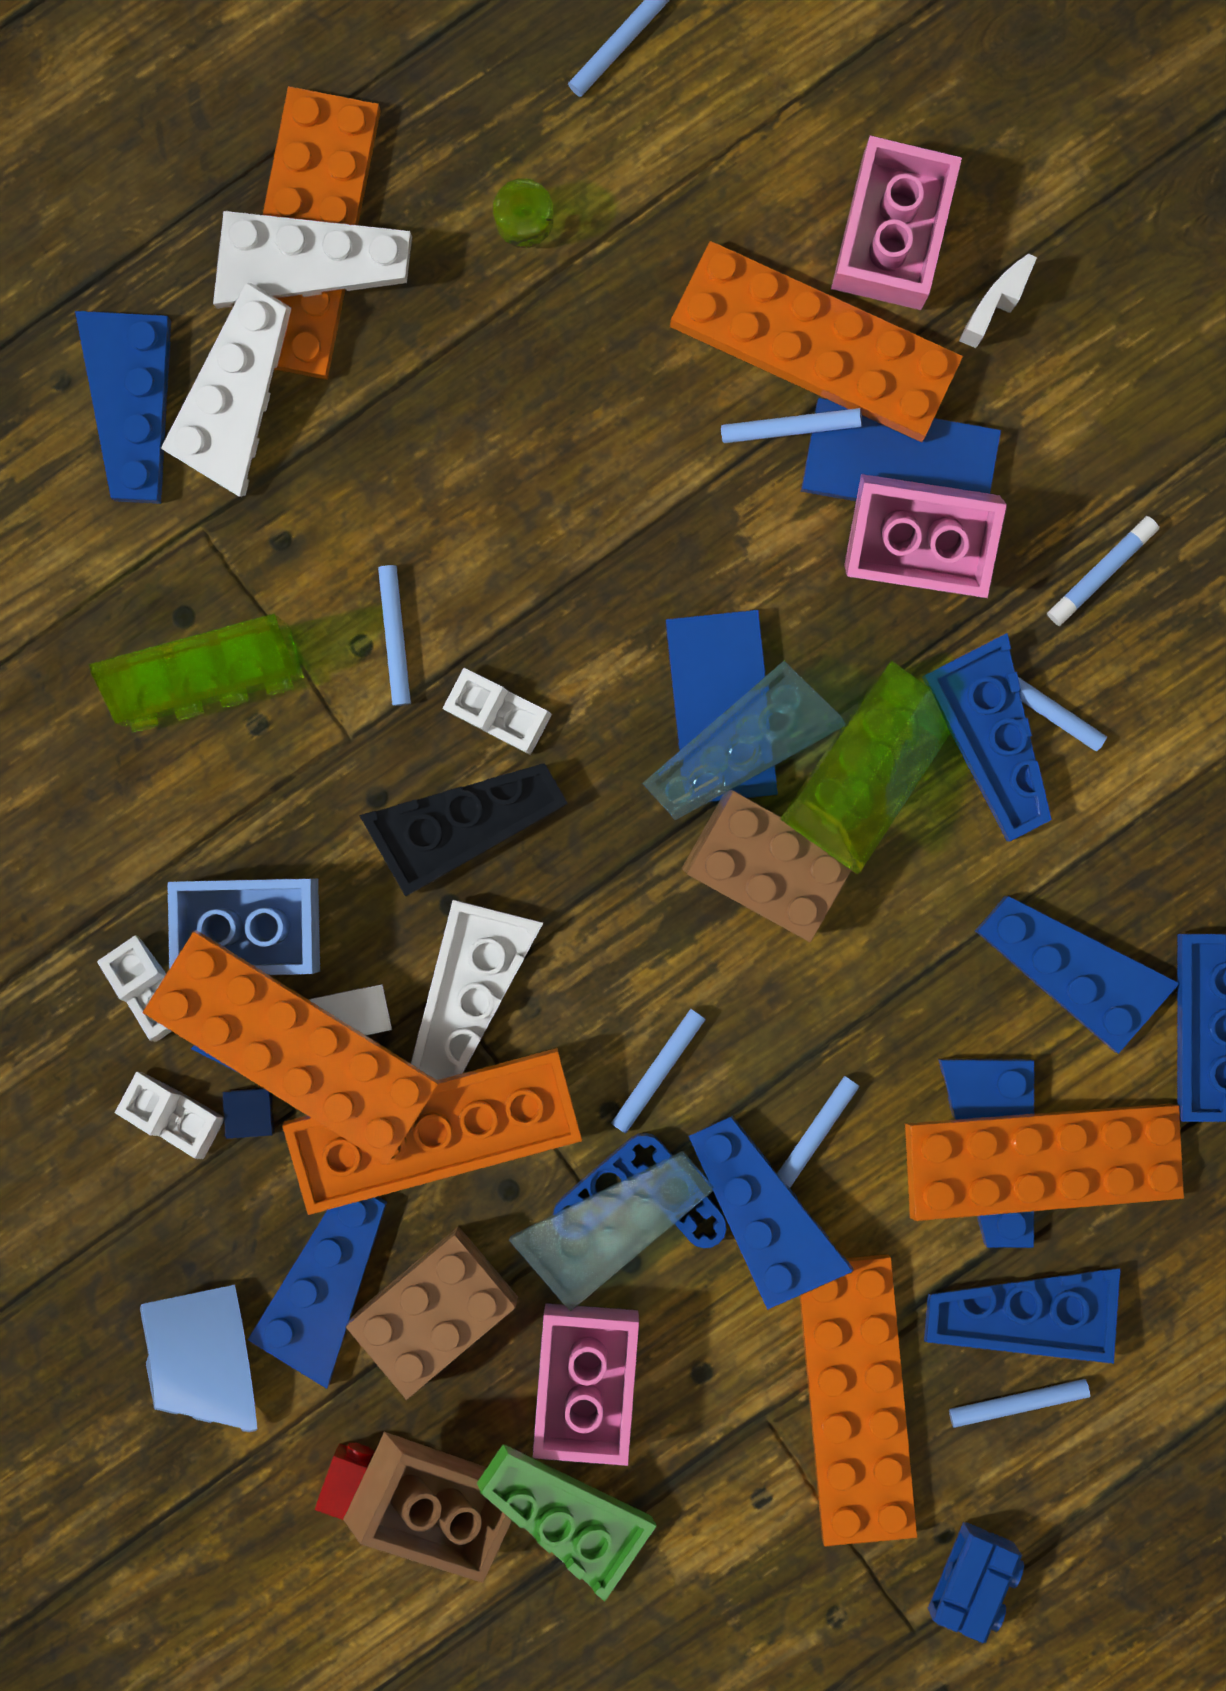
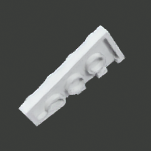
M224 211L213 304L216 309L233 307L245 283H252L275 298L295 295L308 297L322 295V292L346 289L347 291L407 283L412 242L411 232Z
M245 283L161 447L164 451L239 497L246 496L249 483L247 476L251 460L255 458L259 443L257 436L262 415L267 410L271 394L268 391L274 368H277L292 309L252 283Z
M456 900L452 901L411 1062L413 1066L436 1080L464 1072L543 922Z

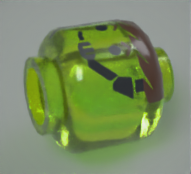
M518 178L507 182L498 191L493 201V218L498 234L506 243L517 248H530L544 241L549 236L554 224L553 202L549 192L540 183L531 179Z

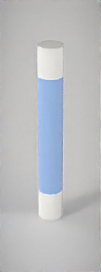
M1146 516L1047 612L1048 617L1055 624L1061 626L1160 529L1158 524L1152 518Z

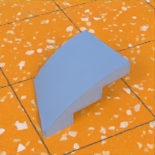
M235 1285L141 1304L140 1313L148 1349L146 1368L154 1409L176 1415L180 1413L192 1416L196 1420L208 1423L217 1422L241 1428L245 1432L256 1431L258 1428L252 1379Z

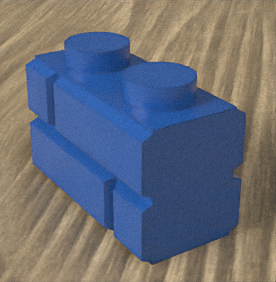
M963 1522L928 1606L933 1621L955 1632H961L964 1636L981 1643H986L991 1630L998 1632L1006 1614V1605L1003 1604V1600L1009 1587L1014 1589L1018 1586L1024 1571V1562L1020 1560L1022 1554L1015 1543L994 1533H989L975 1525Z

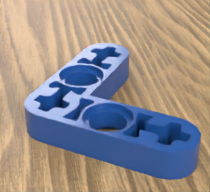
M639 1133L629 1138L562 1196L555 1204L553 1211V1224L557 1232L567 1238H581L588 1234L638 1189L643 1187L685 1237L695 1246L712 1248L721 1242L726 1232L725 1218L720 1209L657 1137L648 1133ZM638 1144L644 1148L650 1145L656 1148L652 1153V1157L660 1168L663 1167L666 1161L673 1166L661 1172L653 1184H650L646 1179L654 1175L652 1169L645 1162H641L638 1165L633 1163L636 1157V1152L633 1148ZM614 1173L620 1177L623 1185L621 1192L614 1198H605L598 1194L595 1183L600 1175ZM669 1178H680L688 1186L687 1196L679 1203L668 1202L661 1194L662 1185ZM587 1188L592 1200L603 1209L596 1213L591 1205L582 1214L583 1225L578 1227L573 1222L566 1226L562 1222L566 1215L563 1208L567 1205L572 1209H577L586 1201V1197L579 1193ZM697 1196L703 1201L695 1205L700 1215L705 1219L711 1216L716 1218L713 1223L715 1233L711 1236H708L705 1232L700 1233L698 1236L694 1233L697 1224L689 1212L686 1213L684 1219H680L677 1213L688 1209Z

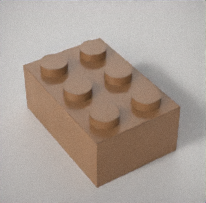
M726 788L685 861L682 870L694 879L811 942L857 860L735 791Z
M457 1226L355 1312L348 1321L346 1328L407 1400L514 1310L518 1296L464 1231Z
M384 1432L343 1519L361 1545L481 1583L484 1582L512 1522L508 1516L482 1495L477 1482L487 1467Z

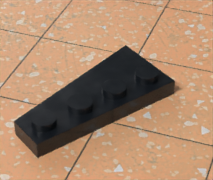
M543 763L359 816L404 895L408 896L568 805L547 766Z

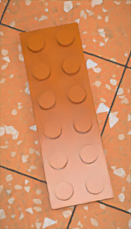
M288 86L263 215L358 225L381 113L379 104ZM345 289L324 291L322 295L308 297L295 295L276 298L292 309L277 368H274L275 370L328 380Z
M712 241L709 242L670 322V327L847 409L860 408L861 415L921 443L963 358L962 355Z
M198 930L193 931L142 1012L386 1165L390 1162L439 1084V1081Z
M558 1048L437 1080L439 1081L438 1086L388 1165L307 1115L284 1121L282 1127L307 1214H315L581 1142L582 1136Z
M1157 1104L905 1123L910 1218L915 1221L1184 1199L1179 1105Z
M889 1254L846 1258L854 1268L853 1272L799 1295L822 1541L824 1546L917 1538L891 1257Z

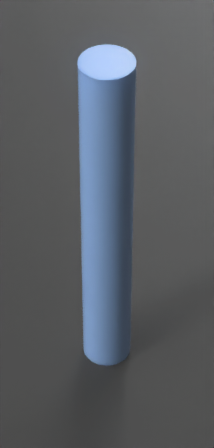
M644 0L568 83L570 89L577 96L582 97L670 0Z
M856 408L721 425V435L723 443L857 428L862 427L861 409Z
M397 566L378 567L392 706L409 705L411 700Z
M1018 677L1021 688L1019 692L1024 704L1097 752L1107 739L1106 735Z
M692 1009L689 1010L611 1122L616 1128L624 1133L628 1132L706 1020L703 1016Z
M846 1076L842 1078L777 1173L789 1188L860 1087Z
M1086 1379L952 1408L949 1409V1415L953 1428L1089 1398L1090 1391Z

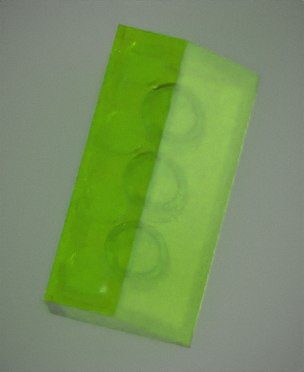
M275 613L89 664L91 674L115 724L124 727L130 726L132 732L159 726L158 718L175 714L177 720L201 715L204 713V705L220 701L222 707L242 704L249 701L248 693L262 689L266 690L267 695L282 693L294 688L292 681L304 678L290 626Z
M891 660L871 684L780 820L851 871L859 874L951 734L931 689Z

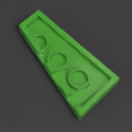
M505 1444L501 1446L477 1482L482 1495L520 1528L524 1527L535 1537L539 1545L547 1552H552L572 1574L579 1580L583 1579L604 1602L657 1526L651 1515Z

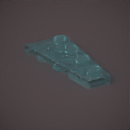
M783 661L644 781L643 785L671 817L677 820L846 726L843 718Z
M682 1151L511 1235L509 1241L571 1312L714 1190V1186Z

